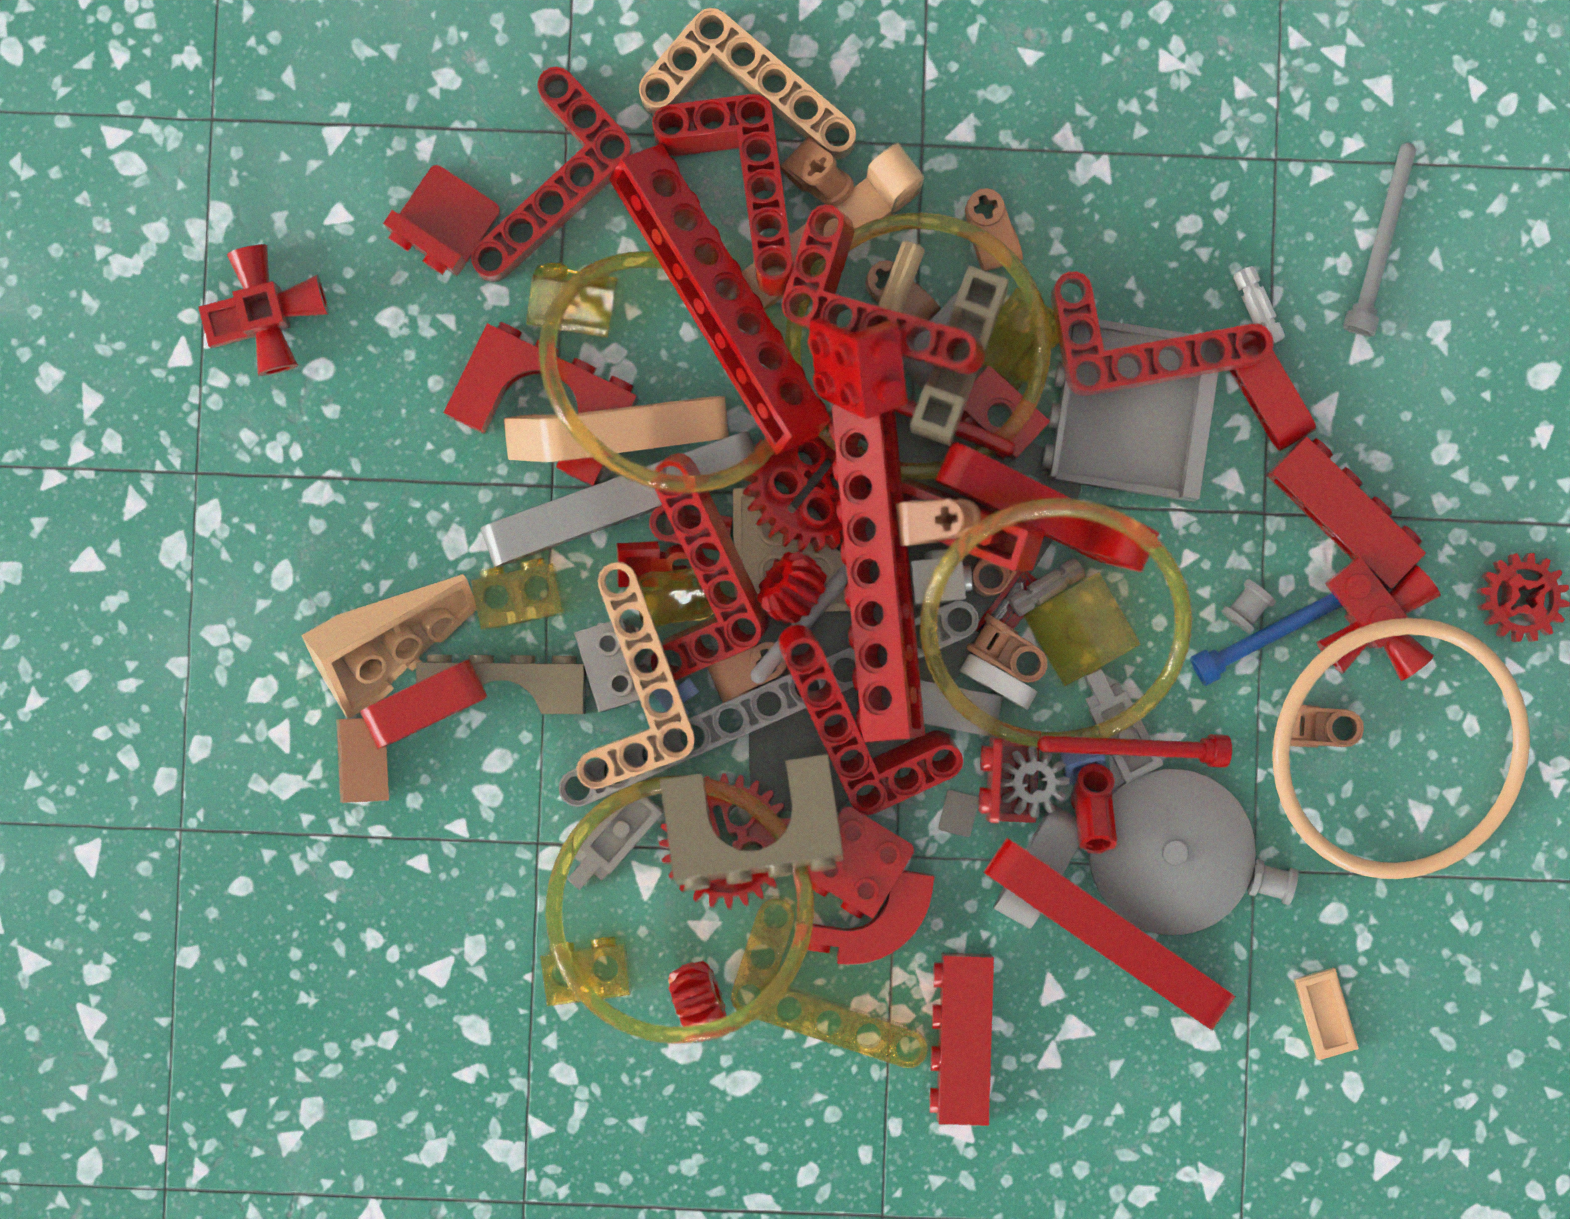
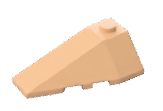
M462 574L338 614L301 636L318 671L343 713L349 719L358 714L362 709L384 699L394 689L391 684L407 668L413 671L416 668V663H422L419 657L435 642L445 641L478 609V605L467 578Z

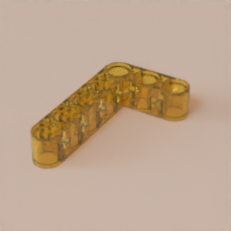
M780 896L768 897L762 901L757 910L732 986L731 1002L736 1011L745 1016L903 1068H913L920 1065L927 1056L928 1047L924 1036L914 1027L774 982L793 926L794 911L789 901ZM774 904L784 907L788 914L786 922L779 927L768 925L763 917L766 908ZM764 944L772 948L775 954L772 963L767 966H758L752 961L750 954L757 945ZM751 984L760 989L762 998L756 1005L747 1006L741 1003L737 994L742 986ZM787 997L794 998L801 1004L799 1015L792 1019L782 1017L777 1010L779 1002ZM827 1010L836 1012L841 1018L839 1027L831 1032L823 1031L817 1025L818 1016ZM867 1023L874 1024L880 1029V1037L875 1043L870 1045L861 1043L856 1037L858 1029ZM907 1036L914 1037L920 1044L917 1054L909 1058L902 1057L896 1051L899 1040Z

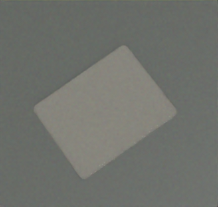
M948 790L938 829L970 837L979 797Z

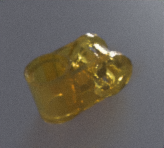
M693 568L667 572L654 571L638 577L655 626L685 621H701L709 618L714 613L698 579L697 586H693V579L697 578ZM700 601L701 607L699 610L696 607V602ZM639 611L640 620L644 624V616Z

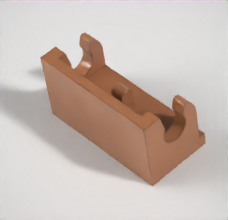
M363 718L336 720L340 802L388 801L387 746L377 749Z

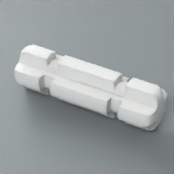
M1251 266L1238 271L1234 275V281L1238 290H1243L1244 292L1242 299L1253 324L1265 326L1273 336V344L1281 341L1285 334L1280 323H1276L1274 320L1276 314L1264 286L1260 287L1258 284L1261 280L1256 268Z

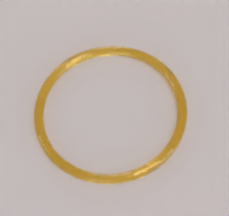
M924 212L902 213L879 218L855 228L849 252L862 243L887 233L911 229L936 230L959 236L978 245L999 261L1013 277L1023 294L1032 319L1034 358L1030 379L1023 397L1009 419L995 433L1012 440L1029 420L1040 400L1046 384L1051 357V332L1048 314L1041 293L1028 269L1016 254L992 234L972 223L955 217ZM824 258L818 259L813 263L811 267L812 277L823 273L826 267ZM811 298L804 300L800 304L798 310L799 317L806 315ZM787 319L784 343L794 360L803 368L801 358L802 327ZM828 423L818 436L836 451L835 441L830 435ZM980 445L973 448L988 457H992L997 453ZM858 447L860 455L863 456L867 451ZM943 460L924 463L900 462L901 478H936Z
M635 251L615 254L597 260L573 275L559 289L545 314L539 341V363L545 390L553 409L571 436L584 450L597 461L629 480L648 487L673 492L696 493L727 487L751 475L769 460L775 452L766 437H764L763 441L750 455L729 468L703 475H674L637 465L620 456L596 438L575 413L561 384L556 361V341L561 320L572 300L593 281L610 273L625 269L663 268L653 251Z
M1044 499L1014 505L996 512L966 531L945 553L934 570L925 592L920 617V636L927 667L941 693L954 709L978 728L995 737L1012 743L1038 747V739L1044 735L1108 738L1141 720L1158 705L1176 681L1184 665L1192 633L1191 600L1187 585L1180 568L1162 542L1136 520L1104 505L1074 499ZM1047 516L1085 518L1113 527L1129 536L1145 549L1159 566L1170 588L1175 612V632L1169 657L1161 673L1147 692L1120 714L1093 726L1069 731L1046 732L1017 727L1003 722L977 707L957 687L948 673L940 652L937 635V618L943 591L950 576L963 558L976 545L997 531L1021 521Z
M689 775L657 777L635 783L610 795L592 808L571 831L561 847L552 868L546 895L545 918L551 952L560 973L575 996L592 1013L612 1027L637 1038L667 1044H689L719 1038L741 1029L765 1013L784 994L798 973L808 950L814 921V895L808 866L793 868V879L797 895V921L788 955L777 975L760 995L745 1007L717 1021L687 1027H669L647 1023L628 1016L612 1007L588 985L572 959L563 928L562 901L564 887L573 860L592 831L614 812L639 799L661 794L660 780ZM703 777L707 795L718 797L745 810L756 818L776 841L787 830L782 820L756 797L728 783Z

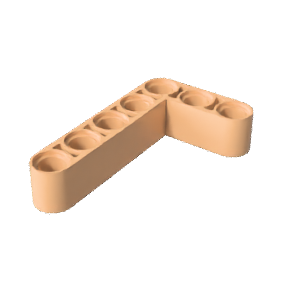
M707 8L699 12L643 76L639 84L642 105L648 112L654 115L663 106L679 103L715 61L752 94H759L765 97L770 102L772 111L805 139L810 137L816 141L823 149L830 152L835 159L847 157L855 146L856 130L849 118L728 15L716 8ZM713 22L721 25L723 32L716 39H707L700 33L702 27L707 23ZM747 49L754 54L755 58L749 65L739 66L733 62L732 56L737 50ZM684 53L691 54L697 60L695 66L686 71L679 70L674 65L676 57ZM776 75L783 78L786 82L785 88L777 93L767 91L763 83L769 76ZM661 84L666 86L670 90L668 97L660 102L650 100L647 97V92L653 85ZM802 102H810L817 108L818 112L812 119L804 120L795 114L794 109ZM835 128L844 130L849 137L847 143L839 147L829 144L825 137L830 130Z
M899 143L894 144L875 158L868 166L867 178L854 187L852 194L846 201L834 206L853 222L854 237L851 246L908 204L921 191L924 176ZM831 219L825 224L824 236H830L836 232L839 223L838 219ZM806 224L789 236L793 264ZM824 258L818 259L813 263L811 275L826 265ZM754 263L742 271V275L753 293L760 298L764 311L783 298L784 295L769 296L759 289ZM773 266L768 268L765 273L776 276L784 272V269L779 266Z
M725 396L703 397L567 415L531 414L504 418L509 460L561 461L720 440L729 437Z
M619 562L610 563L602 569L599 574L598 585L650 728L592 749L582 756L577 765V775L582 784L593 789L603 788L680 760L689 755L695 742L693 728L638 578L631 567ZM615 569L625 571L630 580L627 590L620 594L611 592L606 585L607 575ZM628 609H637L644 616V626L637 633H629L621 626V615ZM645 648L655 651L659 658L656 670L648 673L640 671L635 665L636 654ZM655 689H667L672 694L674 702L669 710L659 712L651 707L649 697ZM672 728L682 729L688 737L687 746L681 751L668 749L664 744V734ZM641 743L646 747L648 759L644 764L635 766L627 762L624 751L629 744ZM590 758H602L607 763L608 775L602 780L591 779L586 774L585 764Z

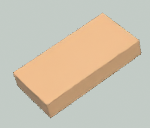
M1329 968L1293 979L1316 1059L1322 1060L1359 1049L1336 969Z

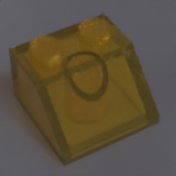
M1099 572L1024 614L1026 622L1063 686L1082 678L1141 645Z

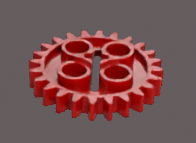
M821 431L815 439L779 455L775 454L767 439L766 441L760 440L754 447L756 453H752L746 461L752 468H748L742 476L744 480L752 483L743 490V495L755 497V500L748 506L747 510H760L762 514L755 524L760 526L769 523L772 526L768 533L769 538L774 537L777 533L783 534V547H786L792 540H797L799 552H803L809 543L812 544L815 553H819L825 547V542L831 550L836 549L841 543L840 539L844 541L843 524L840 523L837 516V503L840 500V492L832 485L830 478H835L833 474V461L836 458L835 441L832 439L830 431L827 433ZM858 447V451L861 454L863 448ZM798 452L807 454L813 464L810 465L802 462ZM829 460L831 462L830 468L813 487L796 511L793 513L789 512L788 506L823 462ZM868 477L862 483V493L865 498L871 494V491L867 489L872 486ZM774 481L785 484L789 494L779 492L774 485ZM807 507L816 509L821 515V521L811 518L807 512Z
M722 773L720 785L714 786L709 776L705 777L710 821L712 822L714 833L720 840H722V836L713 812L716 806H719L722 810L730 836H738V840L732 843V847L735 849L744 850L745 847L753 844L766 848L781 838L784 834L782 830L789 826L791 819H778L777 816L782 813L785 806L783 803L774 806L770 805L774 796L772 790L760 796L758 794L760 782L756 780L749 789L745 788L743 775L738 776L735 785L729 784L726 773ZM738 805L747 806L752 810L751 820L743 826L734 825L729 819L731 810ZM666 823L661 824L660 828L667 833ZM668 839L659 841V846L669 849ZM670 854L661 859L663 864H671ZM671 871L668 875L671 880L674 879L673 871ZM768 872L751 874L752 881L739 884H727L726 878L710 881V887L695 890L693 900L698 903L705 894L709 895V906L715 908L719 898H724L727 909L732 910L734 898L739 897L744 906L747 907L749 906L748 894L754 892L758 898L763 900L764 893L761 887L764 884L774 889L778 886L773 878H769ZM680 885L679 890L682 893L686 892L685 886Z

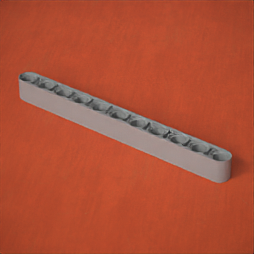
M956 601L914 619L915 626H926L932 632L931 644L924 649L917 648L918 658L974 633L979 621L978 613L974 606L968 602ZM953 609H963L970 617V625L963 632L954 631L948 625V615ZM851 647L826 658L832 672L834 664L839 659L846 658L855 663V653ZM791 674L786 675L689 718L691 725H696L703 730L705 740L700 748L692 749L686 757L625 779L620 783H614L598 789L590 788L587 797L581 800L573 798L567 788L570 779L578 776L577 768L567 772L560 780V796L570 806L580 807L803 710L806 706L803 699L795 691V682ZM816 679L819 683V690L825 685V679ZM836 679L841 692L854 687L853 680L845 683ZM764 692H774L781 699V708L773 716H765L757 708V699ZM729 708L738 710L743 717L742 727L733 733L724 731L719 724L721 713ZM672 728L664 734V744L668 749L681 751L685 748L681 740L682 729ZM641 743L628 745L624 751L627 762L635 766L644 764L646 762L643 756L645 746ZM602 758L593 760L585 764V772L591 779L602 780L606 777L607 763Z

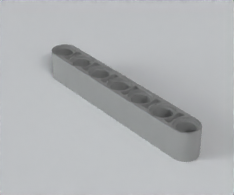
M746 431L683 454L692 458L708 491L743 479L742 476L748 468H752L746 461L756 451L754 450L750 433ZM661 462L481 527L480 529L494 567L515 562L653 512L657 507L662 506L652 483L653 471ZM667 467V478L674 484H683L682 472L676 467Z

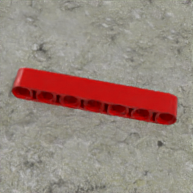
M1009 838L1005 839L983 872L1212 1031L1236 997Z

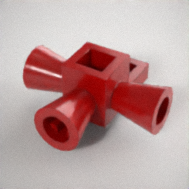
M266 244L251 245L229 252L227 257L243 289L232 291L233 298L198 306L208 347L215 348L256 337L258 376L273 375L298 367V363L281 330L291 328L289 317L329 315L325 292L319 276L315 275L282 291L273 281L269 282L268 246Z
M1357 557L1325 582L1326 586L1348 612L1344 617L1350 625L1316 643L1322 652L1330 644L1358 628L1389 619L1408 618L1406 614L1441 597L1440 591L1431 578L1415 564L1389 593L1362 558ZM1396 635L1366 643L1341 657L1332 666L1341 674H1344L1366 646L1379 649L1383 646L1400 681H1403L1427 665L1434 655L1411 635Z

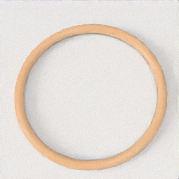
M1400 618L1380 621L1358 628L1342 636L1318 654L1302 671L1284 701L1278 717L1273 742V772L1280 802L1291 824L1303 840L1320 856L1347 871L1381 879L1413 878L1439 871L1462 860L1475 851L1496 831L1510 812L1521 789L1528 765L1530 729L1527 710L1519 687L1502 660L1485 643L1458 627L1429 619ZM1408 634L1435 637L1450 642L1474 656L1487 668L1501 688L1507 702L1513 730L1512 757L1507 778L1495 804L1484 819L1468 835L1449 848L1422 859L1396 863L1378 862L1354 856L1340 849L1319 833L1299 804L1292 784L1289 754L1295 720L1300 707L1315 682L1330 666L1350 651L1374 640L1396 635Z

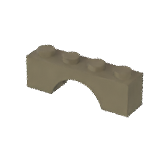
M968 266L948 326L969 333L983 345L984 351H986L1008 291L1009 280ZM964 342L956 347L953 355L955 362H961L968 358L971 350L969 343ZM934 366L924 385L910 424L911 433L951 446L979 369L971 374H960Z
M427 655V663H416V683L458 663H452V655ZM469 655V659L482 685L502 680L516 683L533 696L541 714H586V670L584 664H577V656H552V664H535L534 655H510V663H494V655Z

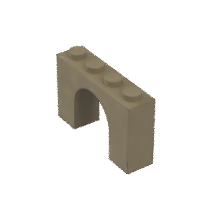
M828 754L786 761L792 800L791 820L787 830L779 840L766 848L756 851L735 849L725 844L714 833L710 821L705 780L702 774L660 780L673 878L676 885H684L685 890L690 891L710 887V881L726 878L727 884H739L752 881L751 874L768 872L769 878H778L793 875V868L810 865L811 871H825L836 868V861H842L844 858Z

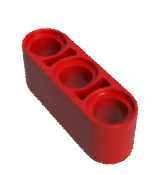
M1253 335L1243 336L1242 347L1244 351L1250 355L1260 354V341ZM1273 350L1256 365L1229 370L1268 438L1278 451L1287 448L1316 431V424Z
M468 659L362 709L360 713L377 749H381L488 698L471 660Z

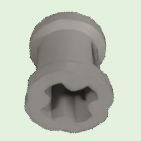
M1247 579L1243 583L1245 589L1230 607L1225 606L1221 612L1237 627L1251 634L1254 631L1253 624L1267 606L1273 607L1276 600L1261 586Z
M1256 859L1247 893L1252 896L1260 893L1281 899L1283 904L1290 905L1297 887L1298 869L1290 868L1289 871L1266 866L1263 860Z

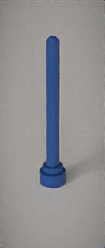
M1331 593L1219 652L1215 649L1208 652L1205 649L1191 656L1192 667L1201 683L1207 686L1221 679L1220 674L1226 671V666L1342 607V605Z

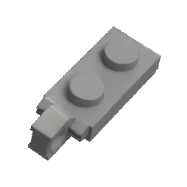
M1097 668L1084 675L1093 694L1086 698L1085 701L1102 738L1151 740L1127 691H1123L1119 682L1110 686L1101 668ZM1111 755L1125 783H1129L1164 765L1160 757Z
M633 784L578 847L580 849L574 857L581 864L567 880L579 890L593 875H596L602 881L607 874L610 875L664 813V810Z

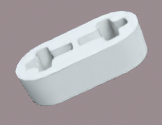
M970 653L960 669L962 674L1026 710L1029 709L1038 693L1030 686Z

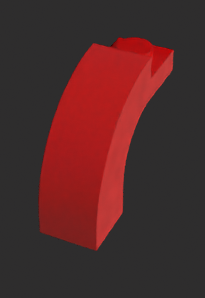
M903 870L889 892L882 910L874 919L854 928H840L800 922L798 941L806 942L805 949L815 952L830 953L831 946L838 947L837 964L855 965L869 963L890 955L903 946L915 934L923 922L930 905L935 876L933 874Z

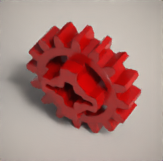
M1517 553L1508 555V565L1502 560H1496L1493 562L1496 573H1483V579L1489 584L1487 587L1478 588L1476 591L1479 595L1486 596V602L1478 605L1477 609L1481 611L1488 610L1490 615L1483 623L1486 626L1497 623L1499 625L1496 631L1498 637H1504L1510 631L1512 642H1521L1525 633L1528 641L1534 642L1538 641V630L1545 636L1551 635L1554 632L1550 623L1564 622L1565 619L1558 613L1559 608L1570 607V602L1561 599V593L1566 592L1570 588L1569 585H1558L1557 579L1563 574L1561 569L1552 572L1547 570L1550 565V559H1542L1536 564L1535 553H1526L1522 562ZM1516 570L1530 571L1538 577L1532 580H1525L1521 574L1516 573ZM1499 586H1501L1503 589L1502 598L1498 604L1497 593ZM1534 589L1525 599L1527 604L1511 607L1520 598L1521 594L1519 591ZM1548 592L1549 603L1546 609L1544 607L1545 594ZM1515 615H1521L1525 621L1530 622V625H1518L1508 619Z

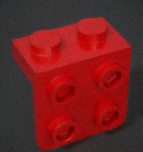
M434 165L426 173L401 212L398 214L391 210L383 224L391 232L388 239L407 252L414 247L425 255L422 262L441 275L448 270L458 277L470 259L475 246L485 237L500 215V208L497 203L440 165Z
M820 318L809 322L810 336L808 344L813 354L815 371L813 384L816 392L822 399L865 420L907 404L898 324L886 321L857 333H852Z
M989 737V746H981L980 770L987 771L988 773L987 787L979 788L978 812L986 814L985 820L989 823H999V821L1036 823V818L1030 816L1029 802H1027L1021 814L1014 812V807L1019 800L1018 797L1011 802H1003L1002 796L1012 791V787H1000L1001 779H1011L1012 774L1001 769L1002 763L1010 764L1014 768L1018 766L1012 757V752L1019 751L1024 760L1028 761V747L1035 746L1037 761L1039 762L1038 740ZM1037 770L1035 774H1025L1022 783L1028 784L1024 789L1029 794L1031 790L1038 789L1039 771Z
M846 806L837 816L844 860L836 861V868L825 871H811L810 865L805 866L802 870V875L807 878L805 885L816 893L826 897L830 892L843 900L840 907L859 919H862L863 915L866 914L873 919L912 857L914 847L910 842L851 806Z

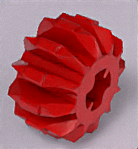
M788 551L782 556L781 560H774L772 568L765 571V579L759 583L760 592L757 596V601L762 604L761 607L767 611L769 616L785 624L789 622L796 624L803 615L807 617L810 615L813 606L819 604V596L826 590L823 584L826 582L827 575L816 564L817 561L807 554L803 555L799 551L795 553Z
M705 961L687 963L669 974L668 982L670 986L668 989L672 996V1003L676 1009V1015L680 1018L681 1025L685 1027L687 1032L691 1035L699 1032L705 1033L725 1022L726 1006L723 1001V994L720 991L713 970Z

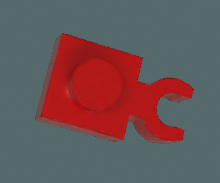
M658 541L617 543V562L627 564L634 570L640 586L660 585V575L665 574L675 580H683L689 577L687 565L676 566L673 564L677 559H687L682 545H673L666 551L660 552ZM617 569L618 587H629L630 583L628 574L621 569Z

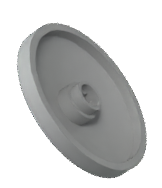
M1183 769L1153 770L1129 783H1123L1112 792L1117 845L1115 849L1107 850L1102 854L1088 853L1090 871L1094 883L1110 908L1134 926L1163 935L1194 933L1214 925L1228 915L1240 902L1250 884L1256 856L1253 830L1246 812L1238 800L1215 780Z

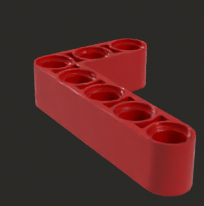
M550 67L543 71L537 83L538 92L545 106L577 139L583 148L475 246L471 255L472 265L479 276L486 281L499 282L512 273L610 183L609 178L621 158L633 154L630 139L623 129L572 74L564 68ZM560 80L568 84V91L560 98L550 97L546 93L547 87L554 81ZM588 110L596 114V121L589 128H579L574 124L575 117L581 111ZM616 140L621 142L625 148L622 155L618 158L610 159L602 154L604 145L609 141ZM587 168L594 173L592 182L583 187L573 184L572 176L575 171ZM549 196H558L563 199V208L557 214L549 215L542 211V203ZM523 223L529 224L533 227V233L528 241L518 243L512 240L511 234L515 226ZM488 252H499L502 255V263L499 268L492 271L484 270L481 267L483 256Z
M746 94L669 104L661 107L653 116L652 126L656 145L662 143L669 156H683L739 148L757 284L759 289L769 296L784 295L793 267V258L770 102L759 94ZM753 116L763 119L756 124H750L745 121ZM710 122H719L722 124L720 127L716 129H708L704 127L707 123ZM670 127H678L681 129L678 133L675 134L664 133V131ZM758 153L768 155V158L762 161L750 159V157ZM761 191H770L774 194L767 199L755 197ZM768 228L779 231L773 237L760 235L763 230ZM773 266H779L784 269V272L776 276L765 273L768 268Z
M832 205L818 206L810 213L782 300L783 313L789 320L809 330V322L817 318L837 326L839 314L844 310L851 309L852 319L843 329L852 333L876 326L885 320L898 324L902 357L960 374H971L981 368L985 360L984 347L969 333L836 295L854 237V225L847 215ZM831 219H838L839 223L836 232L830 236H824L825 224ZM824 258L826 267L823 273L812 277L811 267L813 263L818 259ZM812 298L813 308L807 316L799 317L798 310L800 304L804 300ZM929 331L931 335L929 345L923 350L916 351L914 347L916 337L922 332ZM964 342L969 343L971 350L968 358L961 362H955L953 355L956 347Z
M1070 271L1063 274L1056 281L1051 291V303L1066 382L1069 388L1080 396H1091L1249 367L1260 363L1271 353L1273 348V336L1265 326L1247 324L1104 350L1090 280L1080 272ZM1067 283L1077 285L1082 292L1081 301L1076 303L1065 301L1061 295V286ZM1074 324L1085 326L1090 334L1089 342L1085 344L1073 342L1068 334L1069 327ZM1253 335L1260 341V354L1250 355L1244 351L1242 347L1243 336ZM1211 342L1219 348L1220 359L1218 362L1210 363L1205 361L1200 353L1203 343ZM1163 350L1175 352L1179 358L1178 369H1165L1159 361L1160 352ZM1123 357L1133 359L1138 365L1137 376L1133 378L1124 377L1118 370L1119 359ZM1081 365L1093 367L1097 373L1096 384H1082L1076 376L1077 367Z
M952 442L935 478V481L991 510L1046 530L1044 536L1086 557L1107 565L1143 572L1160 535L1156 530L1137 521L1099 513L957 442Z
M681 453L671 454L656 466L652 474V483L715 617L671 635L661 643L664 652L672 650L681 657L682 665L675 666L669 663L675 680L752 648L765 634L769 624L767 613L761 607L762 604L757 601L758 594L695 462L686 454ZM673 466L682 472L683 484H674L667 478V467ZM685 505H694L700 510L702 515L701 522H692L686 517L684 512ZM706 542L714 544L719 549L720 558L713 560L706 557L702 550V544ZM727 580L734 583L737 587L738 596L728 597L721 591L720 581ZM746 618L752 621L755 625L756 633L750 635L742 632L738 626V619ZM709 634L715 637L719 645L718 650L706 648L702 644L701 635ZM655 651L651 656L650 662L652 671L656 670L659 664V658Z
M797 624L789 626L782 632L778 642L780 652L854 809L864 815L876 814L943 783L960 772L963 765L962 754L952 737L948 733L939 730L928 732L923 737L915 738L872 759L814 633L810 628ZM797 644H810L809 649L804 654L799 656L791 654L792 649ZM814 680H826L825 685L820 690H808V686ZM835 714L842 715V719L836 725H824L828 717ZM849 750L858 751L852 760H840L845 752ZM939 750H949L945 758L938 761L932 760L935 753ZM904 767H911L908 775L902 778H895L898 770ZM874 785L870 793L857 795L861 787Z

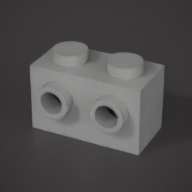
M951 550L926 552L924 554L925 560L911 561L909 563L913 606L962 601L966 599L965 592H970L973 589L970 565H963L962 556L952 557Z
M623 618L620 619L621 626L625 631L637 633L634 624L626 626L625 620ZM612 622L574 632L598 712H604L640 701ZM635 656V665L637 666V668L642 672L648 673L649 671L647 665L642 664L638 666V662Z

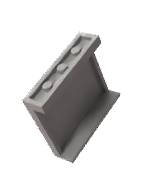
M1099 320L1104 350L1192 335L1183 332ZM1074 324L1069 327L1068 334L1073 342L1077 344L1089 342L1090 334L1085 326ZM1205 342L1201 345L1200 353L1205 361L1210 363L1219 361L1220 351L1215 344ZM1171 350L1160 352L1159 361L1165 369H1178L1179 358L1175 352ZM1123 357L1118 361V370L1124 377L1133 378L1138 374V365L1133 359ZM1058 362L1054 387H1060L1061 393L1059 404L1052 403L1050 422L1048 424L1049 428H1055L1053 445H1045L1042 468L1049 469L1047 479L1182 501H1197L1200 498L1218 372L1091 396H1080L1069 388L1063 363ZM1089 365L1077 367L1076 376L1082 384H1096L1097 373L1093 367Z

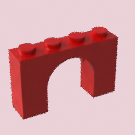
M500 322L497 328L488 323L486 324L443 413L485 434L507 390L515 382L531 375H548L567 384L576 397L578 413L636 406L639 399L637 395L631 393L634 386L615 376H611L608 382L594 375L596 367L578 358H574L572 364L558 358L557 355L560 350L540 340H537L535 345L529 344L520 339L521 331ZM612 454L558 461L556 468L571 477L594 486L598 484Z

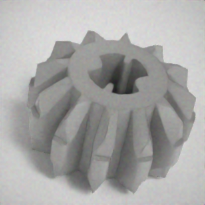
M1029 746L1027 750L1028 761L1024 760L1019 751L1012 752V757L1018 766L1014 768L1010 764L1002 763L1001 769L1012 774L1011 779H1001L1000 787H1012V791L1004 794L1002 800L1004 803H1008L1018 797L1019 800L1014 807L1015 813L1021 814L1027 802H1029L1030 816L1037 818L1039 816V803H1042L1048 813H1052L1055 811V808L1049 798L1053 796L1057 800H1065L1066 795L1055 790L1056 784H1069V778L1063 776L1055 777L1054 773L1065 767L1063 761H1058L1050 767L1048 766L1053 752H1043L1038 762L1036 747ZM1037 770L1042 774L1039 780L1044 781L1041 790L1033 789L1029 794L1024 789L1028 784L1022 783L1025 774L1033 775Z

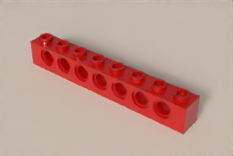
M662 143L621 158L609 181L775 454L779 455L815 439L831 421L826 406L817 397L806 379L803 368L794 360L786 347L781 332L774 327L767 316L760 298L753 293L742 275L740 265L729 254L721 240L718 229L710 223L702 210L697 195L690 190L683 179L676 161L669 156Z
M832 405L829 431L832 439L835 441L836 458L833 461V474L839 483L840 500L837 503V516L840 523L843 524L844 541L841 544V558L847 567L848 578L844 594L846 604L851 610L852 625L849 627L848 637L850 646L855 653L856 667L853 669L852 680L855 690L858 691L860 706L856 715L857 727L860 733H862L863 742L925 736L908 546H900L896 504L904 502L895 409L865 420L845 409ZM862 436H865L868 441V449L861 456L858 451V442ZM868 477L872 483V491L865 498L862 493V483ZM872 519L876 526V533L870 540L866 535L865 529L868 521ZM874 561L880 568V575L876 582L871 579L869 573L870 566ZM878 603L884 610V617L880 624L875 621L873 616L874 608ZM881 645L886 648L888 653V659L884 666L879 663L877 658V652ZM885 687L889 689L892 695V701L888 708L884 706L881 700V693Z

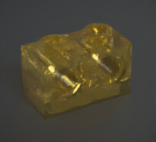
M537 558L520 562L521 570L505 573L504 566L479 571L481 578L471 580L481 630H490L565 614L556 565L553 563L545 564L544 558ZM543 577L549 584V592L542 600H532L527 593L528 583L533 578ZM494 586H503L508 592V601L500 609H493L487 603V593Z
M615 936L591 939V947L575 949L574 942L549 945L550 952L543 953L540 956L547 1006L630 995L632 987L626 942L616 943ZM602 956L612 957L618 965L617 974L611 978L600 976L595 969L596 960ZM559 962L571 963L577 972L575 981L568 984L558 981L554 975L555 965Z

